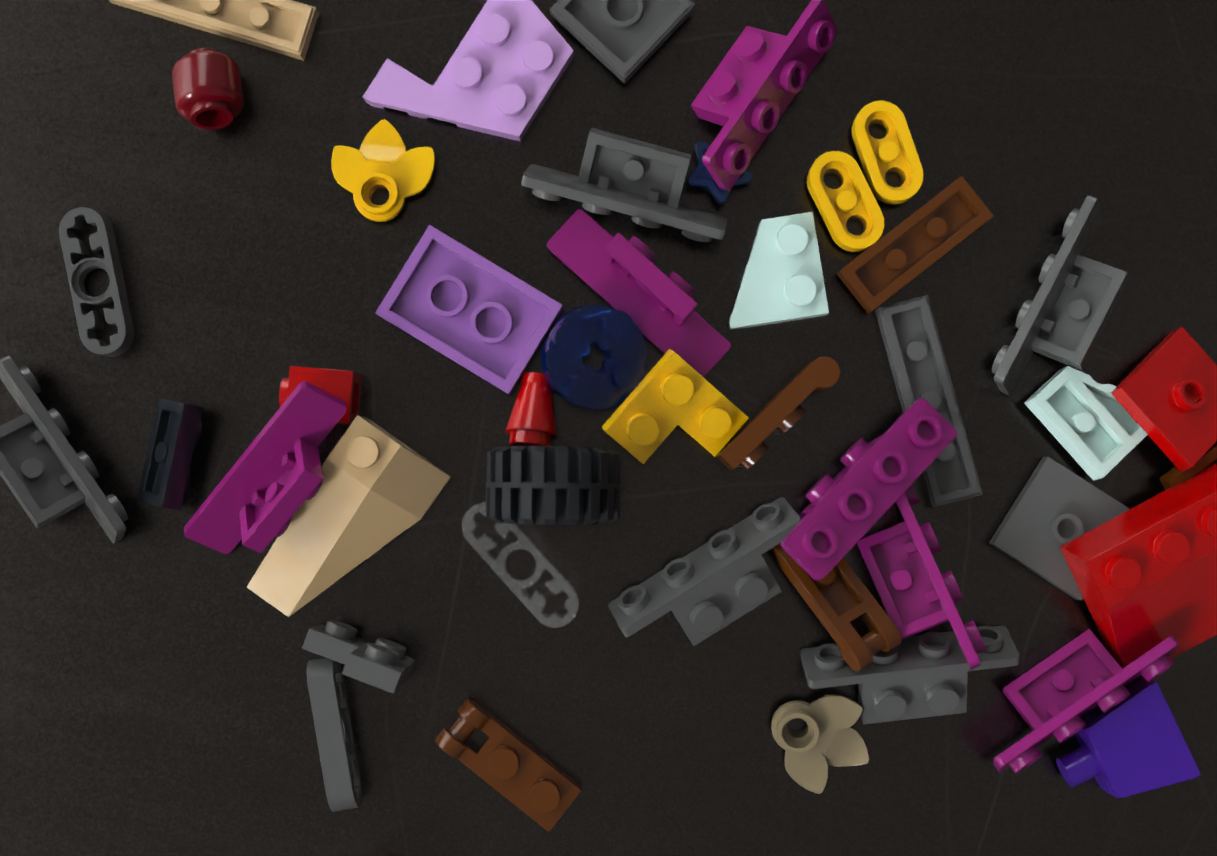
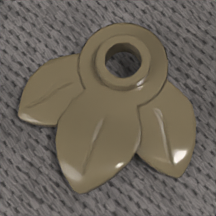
M832 694L825 695L811 704L799 700L789 701L775 711L771 722L772 735L777 744L785 749V769L794 781L811 792L821 794L827 783L829 766H858L869 762L865 741L857 729L852 727L861 716L863 707L846 696ZM800 718L807 723V726L801 731H794L788 727V723L792 719Z

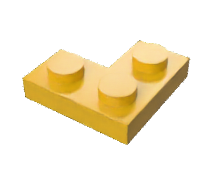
M669 349L601 428L644 464L677 425L716 457L749 417L677 353Z

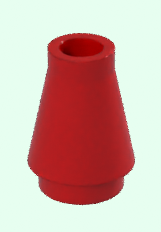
M537 372L522 374L521 386L505 430L510 435L509 446H551V440L557 438L552 376Z

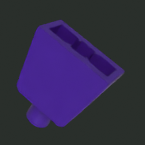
M1142 676L1125 686L1130 695L1118 705L1105 713L1097 706L1081 718L1086 723V726L1075 734L1080 747L1056 758L1058 768L1071 788L1095 777L1101 789L1116 798L1128 797L1194 779L1201 775L1158 683L1153 680L1147 682Z

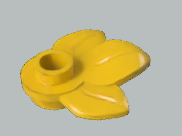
M385 119L380 120L367 133L359 150L343 145L334 146L331 159V169L337 183L353 193V200L358 211L365 218L375 222H384L396 217L403 209L407 197L420 193L426 188L431 180L435 166V155L431 147H417L406 151L399 133ZM378 189L389 191V198L382 205L372 203V194Z

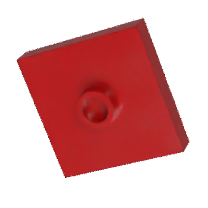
M1181 326L1171 331L1111 392L1180 472L1192 468L1217 441V365Z

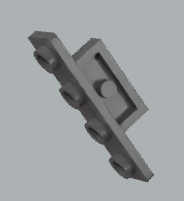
M591 128L579 176L530 164L522 177L521 185L532 188V193L539 198L549 201H561L565 197L583 202L582 207L596 214L610 215L612 211L631 215L634 223L648 228H661L662 224L682 229L681 234L695 241L710 242L712 238L723 240L726 230L727 217L679 204L691 154L600 129Z
M1088 195L1080 210L1074 208L1070 212L1062 232L1065 240L1057 255L1050 254L1045 260L1039 275V282L1042 284L1034 300L1027 299L1022 305L1015 324L1018 331L1011 345H1003L996 355L992 366V373L995 374L994 381L1000 392L1012 395L1033 352L1082 371L1128 283V272L1083 256L1103 217L1099 198Z
M9 355L0 359V379L24 413L0 426V475L35 527L39 529L85 503L113 544L123 539L126 531V526L123 522L128 520L124 507L114 494L104 495L95 481L99 477V473L90 457L83 450L76 454L66 439L70 435V431L60 413L55 408L46 410L37 394L41 393V389L32 372L25 365L18 368Z
M780 497L771 503L763 504L749 517L728 530L716 533L707 543L686 556L671 561L657 574L639 585L627 588L618 598L611 601L608 607L625 637L633 635L672 611L692 645L695 646L782 592L762 554L781 543L786 535L802 519L784 497Z
M979 626L977 629L987 651L977 654L981 666L970 670L953 631L927 632L923 635L904 638L901 644L886 653L880 650L872 656V663L858 672L850 668L845 662L837 644H823L818 647L801 649V662L808 686L811 689L858 684V704L863 707L860 717L862 724L865 725L967 713L968 671L1019 665L1020 654L1006 627Z

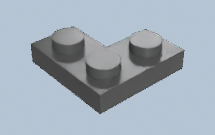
M331 619L327 621L326 625L317 624L309 628L302 649L344 664L343 675L393 694L410 678L416 659L405 656L407 648L401 644L383 638H377L375 644L356 637L358 630L355 627Z

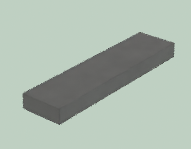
M928 295L877 308L875 313L902 412L904 413L917 399L924 398L957 431V436L920 475L928 507L934 508L983 495Z

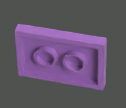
M429 225L375 314L510 395L562 311L563 305Z

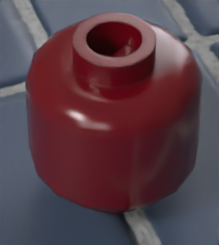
M198 48L175 63L171 73L177 111L184 119L192 122L198 128L215 130L228 126L241 113L244 107V97L238 64L231 57L211 48Z

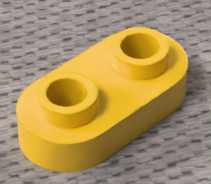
M874 101L865 105L855 117L851 129L853 142L865 177L873 195L879 201L890 205L902 204L918 192L923 182V168L903 112L893 103ZM878 124L882 126L885 131V137L882 139L872 137L869 133V125ZM887 172H896L901 177L900 187H891L887 184L885 179Z
M829 151L820 155L812 164L807 175V187L833 241L840 248L849 252L864 251L881 237L884 230L883 213L858 163L852 156L841 151ZM828 173L836 174L840 178L841 186L837 189L827 187L824 183V175ZM847 220H859L863 225L862 234H851L846 227Z

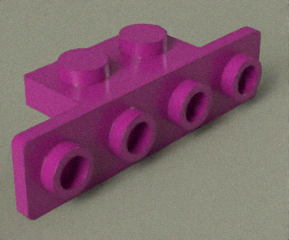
M811 0L787 36L746 26L691 104L698 118L724 126L702 158V162L719 188L729 191L740 175L745 172L751 159L766 137L774 130L786 108L805 85L806 79L824 53L832 46L838 34V29L824 0Z
M578 209L547 242L549 251L663 354L669 349L673 350L702 377H705L730 349V342L694 311L697 303L691 297L695 290L674 271L666 276L652 263L656 255L637 237L632 236L627 241L619 232L612 237L586 212Z
M307 381L300 382L184 526V536L223 554L231 553L242 539L243 546L262 553L274 537H280L284 534L293 514L303 502L311 500L318 493L323 482L318 446L347 412L346 403Z
M924 398L914 401L884 434L869 443H866L861 438L851 446L840 458L845 467L834 479L826 474L806 493L805 497L811 503L799 514L803 519L781 541V547L815 581L823 579L957 436L956 429Z
M911 484L896 500L904 522L860 539L857 542L858 548L887 615L896 625L901 638H907L949 621L970 670L981 666V662L977 654L987 651L974 621L963 624L955 604L963 601V596L951 570L941 574L933 554L942 550L930 523L926 522L919 525L911 506L920 502Z
M1090 629L1083 632L1003 688V693L1032 729V732L996 756L993 761L995 768L1001 773L1011 767L1017 774L1030 766L1042 756L1037 747L1053 736L1056 737L1059 743L1064 742L1086 726V723L1081 718L1097 706L1104 713L1109 711L1130 695L1125 686L1141 675L1147 682H1150L1173 666L1175 663L1169 656L1173 654L1179 643L1171 635L1122 669Z

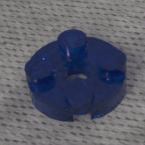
M583 305L573 308L558 318L554 323L556 325L551 330L549 338L544 341L541 363L548 384L559 396L583 408L599 410L616 406L623 402L645 377L644 369L647 361L645 341L638 326L624 311L615 310L605 305ZM596 342L598 349L605 350L606 359L602 361V367L595 371L593 365H584L582 356L590 353L589 344Z

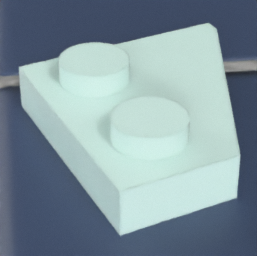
M813 212L761 220L740 283L734 308L728 321L729 331L829 314Z
M1067 366L1058 370L1024 404L1094 481L1104 478L1147 436V433L1111 394L1116 386L1109 383H1097L1090 375Z

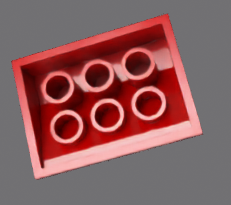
M1217 463L1202 470L1185 482L1159 493L1060 546V550L1108 652L1122 669L1171 635L1179 643L1173 654L1169 656L1171 659L1217 635Z

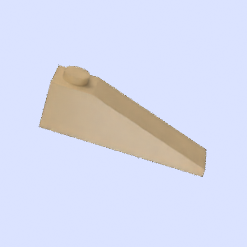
M357 415L321 467L323 482L318 493L311 500H305L293 514L287 530L283 535L277 537L247 585V588L286 616H292L338 582L347 573L380 551L397 536L422 520L451 479V476L369 418Z

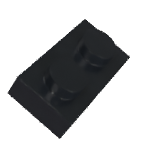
M159 398L137 500L161 508L181 510L183 497L187 494L191 484L189 469L194 446L198 443L202 433L201 414L203 407Z

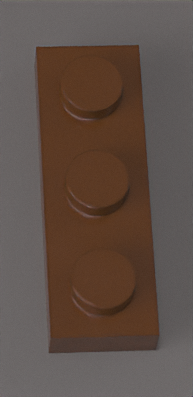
M960 176L842 268L837 275L869 314L994 215L963 176Z

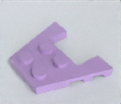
M487 0L434 85L428 84L387 58L363 95L366 103L373 107L381 109L387 107L407 112L411 116L423 119L429 117L454 123L457 127L521 141L572 61L574 50L532 0Z

